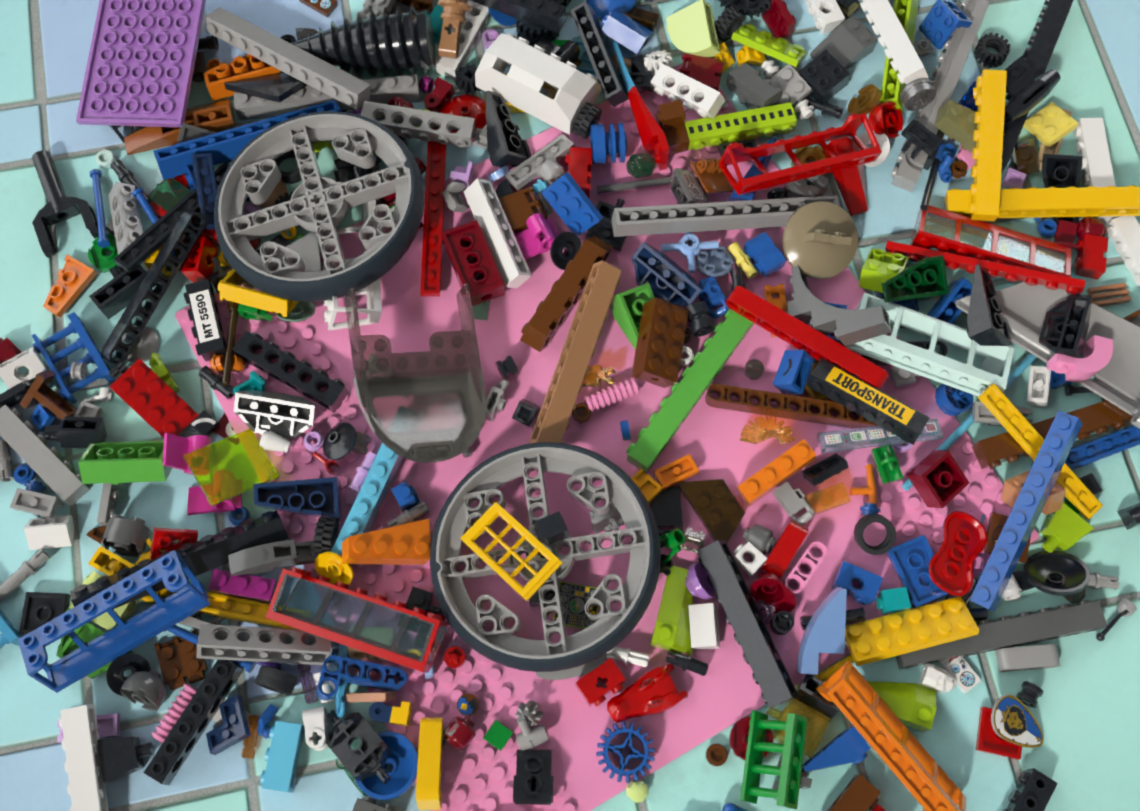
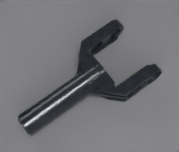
M41 150L34 153L32 160L48 203L38 211L32 224L45 256L48 258L56 253V247L48 225L68 220L79 215L80 212L86 228L94 239L98 238L97 218L93 208L85 200L66 196L49 151Z

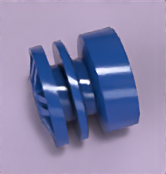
M610 123L609 132H605L603 124L591 125L592 163L605 164L607 155H610L612 163H615L617 154L619 162L624 163L627 152V136L623 123L617 124V132H615L613 123Z

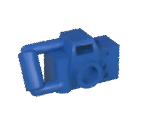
M710 276L700 280L699 285L703 291L699 294L700 301L707 302L710 316L713 319H717L727 313L729 308L725 303L726 298L715 277ZM723 305L722 307L718 308L717 310H715V311L713 312L712 309Z

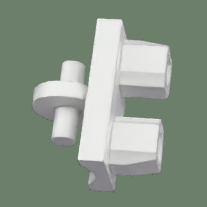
M612 502L610 511L605 515H598L593 511L590 512L595 534L603 531L619 530L620 526L624 525L620 513Z

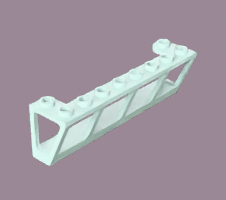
M863 294L857 309H868L882 305L889 315L890 322L894 323L891 336L880 335L847 345L846 348L979 396L993 383L1002 392L1005 391L1014 346H980L968 337L967 329L892 302L885 303L884 299L870 294ZM899 326L930 336L929 349L926 350L898 340L896 336ZM937 339L968 350L967 363L965 364L935 353ZM975 353L985 356L981 365L982 370L972 365ZM1004 367L1003 375L1001 377L999 376V374Z

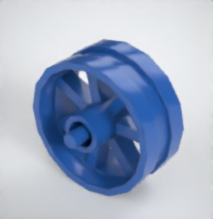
M941 384L935 391V399L937 405L945 414L958 416L972 407L973 394L954 387L951 389V386Z

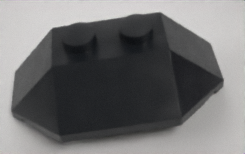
M1071 294L1066 297V300L1050 309L1045 316L1039 343L1054 353L1081 355L1089 328L1092 295Z

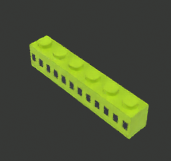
M789 102L718 115L714 119L707 117L685 121L684 126L690 140L688 150H699L708 146L716 147L720 143L746 139L752 140L763 136L770 137L779 133L787 134L794 131L797 119L792 103Z

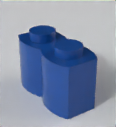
M763 232L745 242V254L749 255L750 259L755 263L754 267L765 278L785 266V257L774 245L767 233Z

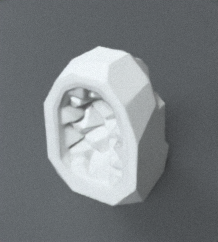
M926 663L921 672L919 685L936 690L939 693L949 692L955 688L956 680L947 670L934 664Z

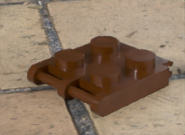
M532 186L499 198L513 233L528 228L526 221L530 216L537 213L535 208H537L539 213L543 214L546 220L548 219L540 207V201L536 199L533 193L534 189Z
M197 630L192 631V633L199 635ZM178 636L173 637L171 641L155 644L163 681L166 685L169 684L171 690L187 684V677L189 683L206 678L204 671L208 670L206 660L197 658L196 644Z

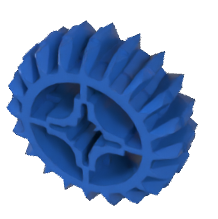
M625 722L621 723L622 729H619L615 723L613 724L614 732L607 728L606 733L609 736H600L601 740L605 741V743H597V747L602 748L603 751L596 752V756H603L604 758L598 761V764L606 763L607 766L602 771L606 773L610 769L612 771L609 775L610 779L615 774H618L617 782H621L622 776H625L626 783H630L631 775H633L635 781H638V772L643 777L646 775L643 767L648 770L652 768L647 763V760L651 762L655 760L653 756H649V753L655 752V748H648V745L653 743V739L645 740L649 733L645 732L641 735L642 726H639L636 731L633 730V722L630 723L629 729L626 728ZM626 734L622 745L609 744L614 737ZM633 736L640 741L644 753L633 748ZM628 741L629 751L631 750L632 755H628L623 763L624 757L621 756L622 754H620L619 750H623ZM608 751L619 757V769L609 760ZM628 760H642L637 768L625 771Z

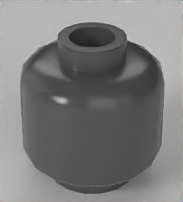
M759 524L747 528L743 535L745 545L749 541L762 554L769 553L776 540L773 537L772 530Z

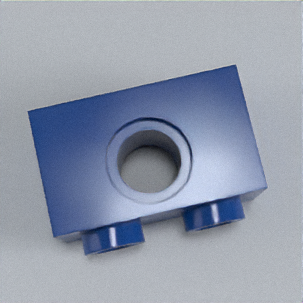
M843 561L838 567L831 588L847 589V595L855 598L856 602L870 605L876 599L883 578ZM852 580L860 583V589L852 586Z

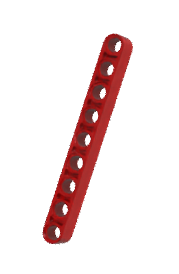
M736 286L725 302L727 307L795 348L805 350L817 361L823 358L881 390L889 377V374L881 367L742 286Z

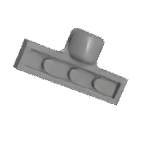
M564 134L560 135L505 175L506 179L517 190L536 177H541L551 185L565 174L564 168L558 161L565 157L566 154H569L570 147H575L574 143Z

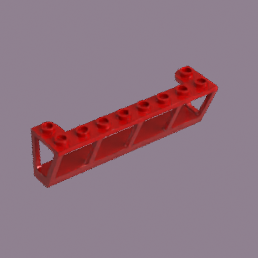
M855 113L847 117L842 127H830L821 132L813 131L805 136L797 135L791 139H780L771 144L763 143L755 148H744L743 144L733 142L727 146L718 165L736 193L742 195L875 162L882 151L866 114L858 115ZM862 122L873 145L872 148H867L856 134ZM849 136L861 149L860 151L836 156L826 142ZM819 144L830 157L802 164L792 150ZM786 152L796 165L768 173L758 158ZM752 160L762 175L743 179L737 163ZM733 164L738 177V183L726 166Z

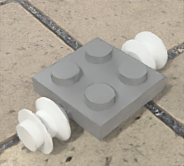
M774 60L765 61L760 67V73L766 74L765 79H770V85L775 89L778 87L782 89L778 104L791 102L792 106H795L794 113H800L799 119H808L813 114L814 106H808L809 100L802 99L812 92L811 87L790 64H787L779 71V66H773Z

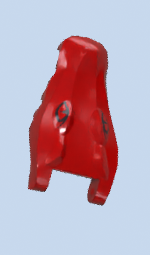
M673 664L657 667L644 673L621 694L610 699L607 702V710L611 718L616 723H621L633 717L662 713L687 698L686 690L679 693L669 672L675 669Z

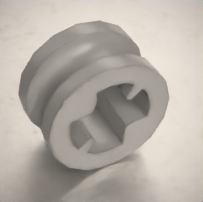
M73 362L70 369L71 378L74 380L78 378L85 380L88 370L87 364L84 362L80 364Z

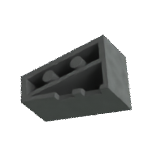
M745 62L728 73L726 84L729 90L733 91L738 96L739 101L745 104L749 110L778 105L782 89L779 87L775 89L770 85L771 81L769 79L763 80L759 77L760 73Z

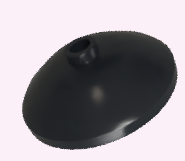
M1041 551L1031 555L1024 564V576L1027 581L1038 590L1056 596L1076 594L1084 590L1090 582L1091 574L1088 566L1078 557L1066 552L1053 551L1049 553Z

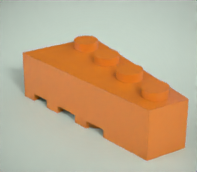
M429 519L349 536L342 542V564L424 565L430 560Z

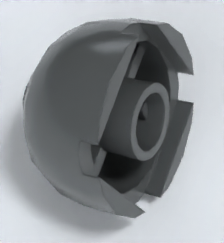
M154 670L149 672L139 671L128 677L122 685L120 692L134 704L138 701L144 704L142 708L158 711L166 697V686L160 679L161 675Z

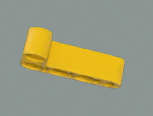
M443 717L420 719L416 782L418 810H441Z

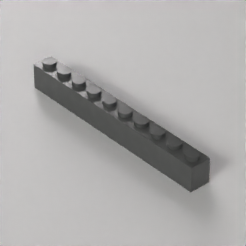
M1090 600L1078 602V606L1071 607V604H1064L1058 606L1057 610L1051 611L1049 607L1040 609L1037 614L1032 615L1030 611L1018 614L1017 618H1011V615L998 618L996 622H991V619L978 622V635L898 655L896 660L900 670L925 665L926 663H936L956 656L966 657L1002 648H1011L1097 631L1108 625L1100 602L1091 603Z

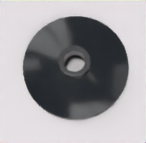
M572 232L560 233L551 244L550 255L552 262L561 270H566L568 262L571 259L573 260L580 250L582 242L576 234Z
M340 423L327 433L323 445V452L327 458L340 460L350 453L357 438L354 426L349 423Z
M126 653L111 662L107 669L106 681L114 693L123 696L120 690L129 677L124 676L125 670H131L130 675L139 671L149 672L151 670L148 661L143 656L135 653Z

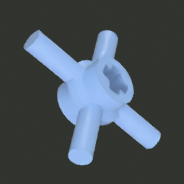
M686 232L679 243L661 244V252L680 251L687 258L689 273L696 272L695 256L699 254L701 249L719 248L718 241L700 242L698 237L693 235L692 232Z

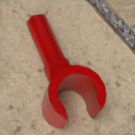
M315 451L313 456L326 466L329 474L335 475L330 470V467L335 465L339 468L337 462L334 460L329 461Z

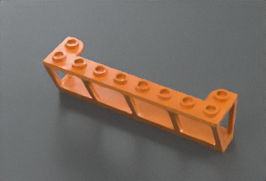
M847 661L816 688L823 698L833 702L919 802L923 807V811H966V796L850 661Z

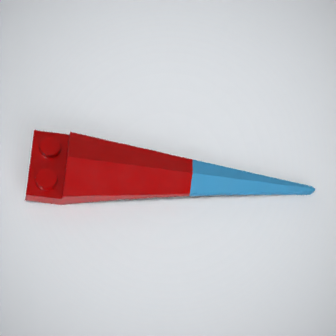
M612 41L643 148L651 156L653 155V161L655 164H658L659 170L667 169L669 146L665 133L655 121L638 93L624 63L617 41Z

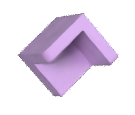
M469 161L467 168L456 166L455 170L450 173V183H464L466 185L464 189H467L471 184L474 172L473 162Z

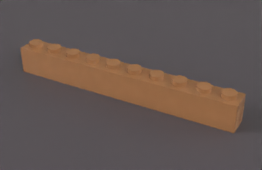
M603 260L594 263L528 444L541 442L563 443L562 437L569 427V418L576 407L577 395L582 390L583 378L589 371V361L595 354L596 349L594 347L602 334L601 328L608 317L609 305L614 300L615 288L621 280L620 274L622 270Z

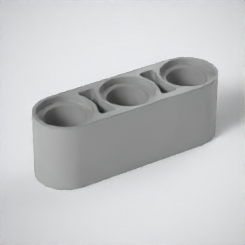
M1056 644L995 650L999 672L1046 669L1061 666Z

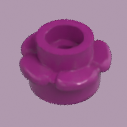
M425 75L419 81V88H421L423 93H430L434 87V79L430 78L429 75Z

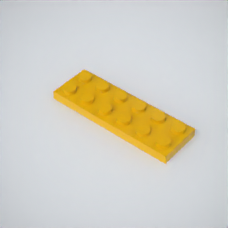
M961 596L845 626V642L856 666L979 634V628Z

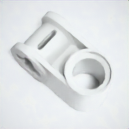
M325 706L303 710L302 712L306 743L316 751H322L328 747L326 744L327 735L329 734L328 713ZM317 735L322 737V739L318 741V744L314 743V740L317 739Z

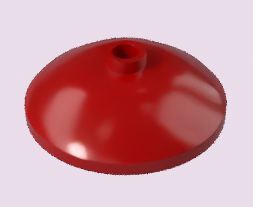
M474 95L455 96L449 99L439 112L475 118V131L477 128L483 129L487 125L486 102Z

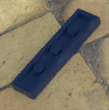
M212 153L192 154L200 213L206 218L203 230H215L214 207L217 185Z

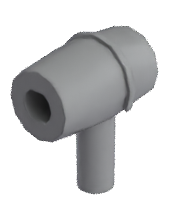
M525 716L517 718L522 732L517 734L516 740L522 751L530 748L533 749L549 740L545 725L530 728Z

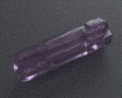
M298 664L303 692L306 693L304 695L305 701L308 704L318 701L317 693L314 692L316 688L312 673L310 672L311 667L308 664Z

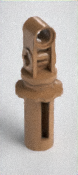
M440 0L438 5L443 7L444 10L440 17L443 20L438 46V56L457 59L462 24L466 23L465 13L472 11V6L467 4V0ZM453 28L455 32H452L450 35L448 31H451V29Z

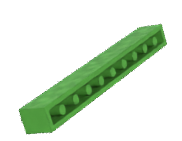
M731 309L727 311L724 323L719 322L714 330L716 334L713 338L709 336L704 343L705 349L702 353L698 351L695 355L692 367L688 366L682 374L684 378L681 382L674 384L671 389L673 393L670 397L666 396L660 404L662 407L658 413L654 412L649 419V426L641 429L637 436L639 439L636 444L632 442L626 451L628 453V462L638 469H643L647 474L754 325L753 322Z

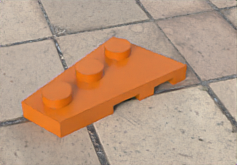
M66 255L64 259L66 263L57 274L59 276L57 283L51 287L43 305L46 310L59 318L63 316L98 274L94 269L69 255Z

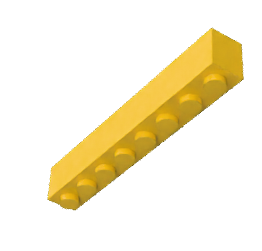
M984 69L976 80V88H979V94H976L975 98L978 112H975L974 123H977V130H974L973 141H976V147L972 151V159H975V164L971 168V177H974L973 184L970 186V195H973L972 202L969 204V213L972 214L971 220L995 221L999 216L1007 71Z

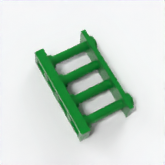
M752 710L740 800L757 804L758 796L777 799L776 805L797 810L808 718L788 713L787 721L768 720L767 714ZM766 729L785 730L784 744L765 742ZM763 752L783 753L781 767L762 765ZM761 774L780 776L778 790L759 787Z

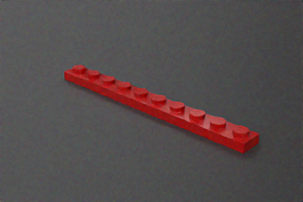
M428 141L420 295L440 297L443 243L441 232H443L444 197L442 193L445 191L447 144L443 145L435 141Z
M887 241L885 248L886 252L902 254L909 257V260L913 262H919V260L927 257L943 255L946 268L957 270L958 268L965 269L966 272L974 274L975 266L980 264L989 272L991 278L999 276L1004 277L1005 280L1010 282H1017L1019 280L1024 281L1025 284L1030 286L1044 285L1047 289H1063L1070 294L1082 293L1086 280Z

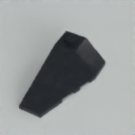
M488 90L485 92L487 149L490 161L493 166L497 167L505 165L508 168L518 166L531 157L529 146L526 140H522L518 134L520 129L518 125H514L509 117L511 112L501 94Z
M1043 154L1041 174L1045 188H1067L1071 186L1080 188L1083 156ZM1052 217L1057 225L1059 220L1077 222V217Z
M978 264L975 266L967 317L968 337L980 346H1010L1012 341L1007 322H1002L999 314L1003 310L993 297L996 295V291L990 274Z

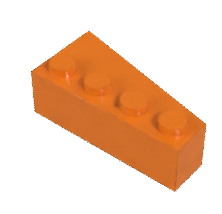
M248 54L242 58L241 56L235 57L231 63H223L204 72L203 75L212 101L237 93L225 89V82L279 74L280 70Z

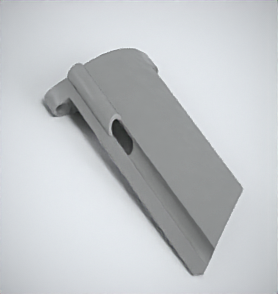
M1025 282L996 291V295L993 297L1003 310L999 314L1002 322H1007L1011 341L1047 363L1056 353L1039 343L1046 313L1058 303L1066 300V297L1071 294L1063 289L1050 290L1045 288L1044 285L1030 286L1025 284ZM971 295L955 301L956 307L967 314ZM1091 303L1089 328L1085 343L1094 335L1113 339V353L1109 363L1096 373L1093 380L1088 379L1078 383L1133 416L1130 423L1140 429V327ZM1083 347V350H1082V354H1081V355H1070V354H1063V355H1067V356H1071V357H1075V358H1083V357H1084V347Z

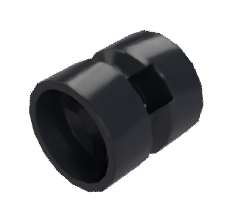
M695 302L684 308L689 310L687 322L690 323L688 327L692 337L705 336L715 330L713 318L709 316L710 310L707 302Z

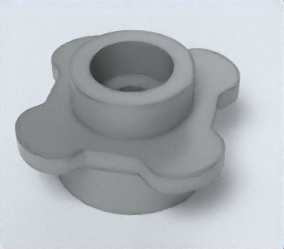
M927 38L921 41L915 40L913 43L915 51L920 57L927 56L934 51L930 45V40Z

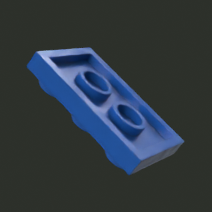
M566 172L541 192L570 231L577 236L604 218L569 172Z
M925 535L895 546L886 552L903 587L907 588L909 599L914 608L949 594L937 587L930 579L929 563L935 554Z

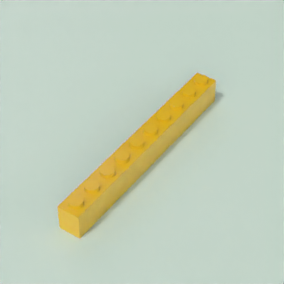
M1134 185L1126 187L1088 186L1086 188H1076L1071 186L1067 188L1030 187L1028 189H1018L1013 187L1000 189L998 218L1140 216V187ZM947 190L944 198L945 210L971 218L972 214L969 213V204L972 202L973 195H970V190Z

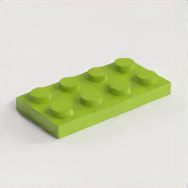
M751 24L742 25L733 32L731 37L734 41L794 67H797L806 58L808 51L804 50V47L797 44L792 45L784 38L773 37L768 31H759Z

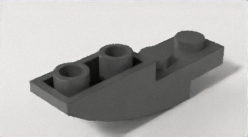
M294 539L247 548L228 555L230 576L271 572L277 567L315 563L317 554L313 550L314 541L295 543Z

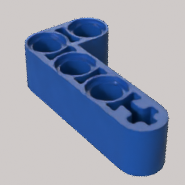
M331 655L325 659L321 667L316 693L321 700H331L337 693L340 682L397 692L405 685L407 674L400 668ZM334 663L338 670L331 672L327 669L326 665ZM348 668H357L359 671V675H350L348 672ZM370 672H377L380 675V679H371ZM386 674H388L387 677H386V678H387L386 682H383V680L385 679ZM394 676H397L398 684H395ZM322 685H331L333 692L330 694L324 693Z

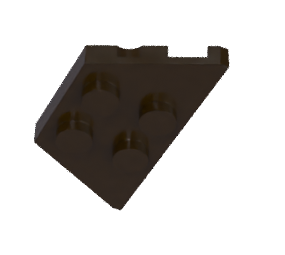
M724 480L679 483L678 487H680V490L714 542L726 540L728 543L743 518L745 511Z

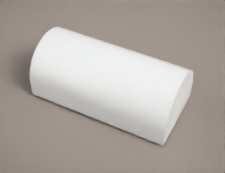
M1047 366L1030 367L1027 404L1029 406L1043 408L1048 405L1052 370H1048Z

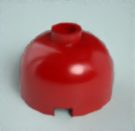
M888 101L878 104L869 114L868 121L875 134H885L889 139L900 135L898 132L903 129V116L901 110L896 109L895 106L897 104L895 102Z

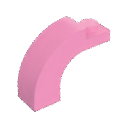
M1094 335L1084 344L1083 358L1056 353L1047 362V369L1056 373H1064L1066 381L1081 382L1088 380L1109 363L1113 353V339Z

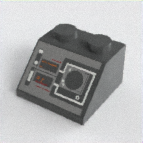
M679 168L673 170L670 189L678 204L709 203L707 194L703 193L699 178L695 177L692 171Z

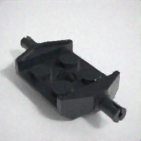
M335 710L330 711L332 715L328 713L327 717L333 722L334 727L327 735L326 744L357 781L377 775L383 784H387V780L390 781L391 777L383 768L392 749L381 739L359 712L340 718ZM360 739V746L357 749H351L352 742Z

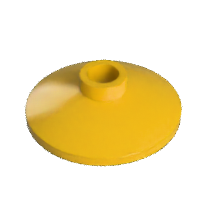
M323 552L315 559V569L318 575L330 578L329 583L336 585L337 581L349 585L353 580V569L350 564H342V556L332 552Z

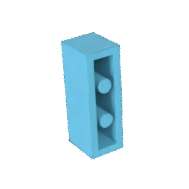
M276 721L275 726L271 727V746L267 748L265 754V761H267L266 770L262 771L260 783L263 784L262 789L293 792L305 732L304 725Z

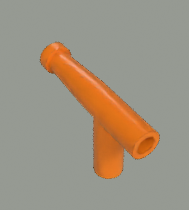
M873 464L865 465L867 487H850V495H868L869 503L878 504Z

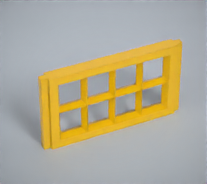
M496 502L460 538L526 601L563 564ZM500 516L508 525L499 535H496L488 526ZM513 527L522 537L510 547L502 540V537ZM486 530L494 540L483 550L474 541ZM526 539L535 549L524 560L515 550ZM499 542L508 551L496 562L487 553ZM540 552L549 561L537 572L528 562ZM512 554L521 564L511 574H508L500 565ZM526 567L534 574V577L522 587L514 577Z

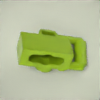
M156 352L152 353L149 361L152 371L175 393L180 391L168 368L161 360L160 355Z

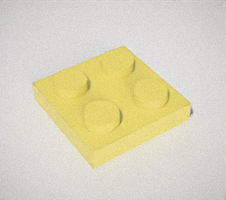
M1051 102L1027 119L1023 127L1049 148L1076 129L1078 122Z

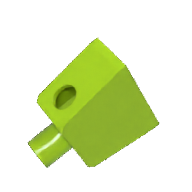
M1063 502L1060 510L1049 515L1040 531L1046 538L1042 547L1049 553H1052L1056 548L1060 551H1065L1094 528Z

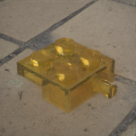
M794 698L788 700L782 712L769 707L766 714L776 718L777 721H787L788 713L808 718L804 755L811 759L831 719ZM774 730L772 733L773 739L784 744L785 730Z

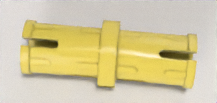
M734 242L728 247V250L736 260V265L742 268L748 279L754 278L759 272L739 243Z

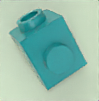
M252 371L250 372V379L234 387L233 393L235 394L238 391H265L266 382L261 375Z

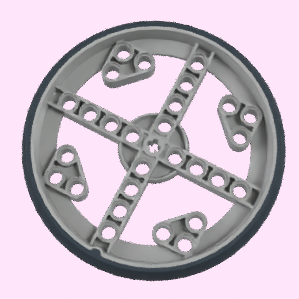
M323 111L299 115L275 124L260 133L236 155L228 166L215 199L214 224L217 240L223 255L231 267L249 284L263 292L284 299L307 302L332 299L333 296H337V298L343 297L377 281L389 272L407 252L418 232L423 216V179L419 166L406 144L384 125L364 116L338 111ZM333 140L332 145L338 158L365 169L372 168L375 165L376 154L385 162L388 168L338 184L333 179L321 176L312 142ZM294 149L303 183L295 189L291 200L243 216L247 195L252 203L256 205L263 204L268 199L282 177L274 160ZM396 193L393 215L389 206L385 204H379L373 209L359 231V238L367 251L346 263L336 226L344 219L348 208ZM300 225L306 230L317 233L327 270L305 272L306 265L298 252L271 241L265 242L261 246L260 256L253 249L249 241Z
M555 442L531 443L507 449L490 457L470 471L458 483L443 505L435 524L430 547V572L434 592L444 616L454 631L470 647L486 658L506 667L532 672H554L578 667L601 657L622 642L638 624L651 602L658 581L661 561L660 538L656 520L647 499L635 482L620 467L600 454L580 446ZM534 470L539 471L536 477H529L530 472ZM544 472L571 475L567 481V488L573 498L598 515L607 514L611 509L612 502L620 513L626 529L573 538L569 536L547 546L541 540L540 542L563 563L538 589L545 640L517 637L514 635L521 630L522 623L512 611L490 595H481L476 601V607L471 601L463 579L497 573L488 565L478 569V563L482 559L477 554L460 556L462 546L460 538L464 535L467 526L470 529L474 522L493 505L491 501L494 497H500L498 504L504 509L506 499L497 488L523 476L530 527L526 530L538 540L534 530L538 528L535 521L550 515ZM594 481H603L600 487L593 486ZM577 483L582 484L580 490H572L573 485ZM535 490H540V496L536 498L531 497ZM598 500L606 501L603 507L595 506ZM473 501H480L477 507L471 508ZM537 510H543L544 514L541 517H534ZM627 536L634 539L629 545L622 543L623 539ZM525 539L515 552L520 556L524 553L530 554L535 548ZM605 540L612 541V545L609 548H603L602 543ZM585 543L591 544V549L587 552L581 551V547ZM563 547H570V552L567 555L560 554ZM508 550L489 551L487 554L498 562ZM540 552L528 562L537 572L549 561L547 558H542ZM630 552L629 569L624 585L618 575H607L585 604L586 615L590 620L596 622L586 629L566 637L559 582L569 574L574 562ZM511 554L508 557L507 563L500 566L506 572H512L521 562ZM462 563H465V570L463 572H457L458 566ZM526 567L519 572L528 582L534 577V574ZM616 581L619 583V586L616 590L608 589V584ZM547 592H555V597L552 600H545ZM487 601H491V608L487 611H484L482 609L483 604ZM620 602L622 608L617 612L612 611V604ZM594 605L601 607L597 615L590 614V609ZM550 613H558L557 620L553 622L548 621ZM509 619H515V626L507 629L506 622ZM493 622L494 629L490 632H485L486 624ZM553 634H561V639L558 643H551L550 639Z

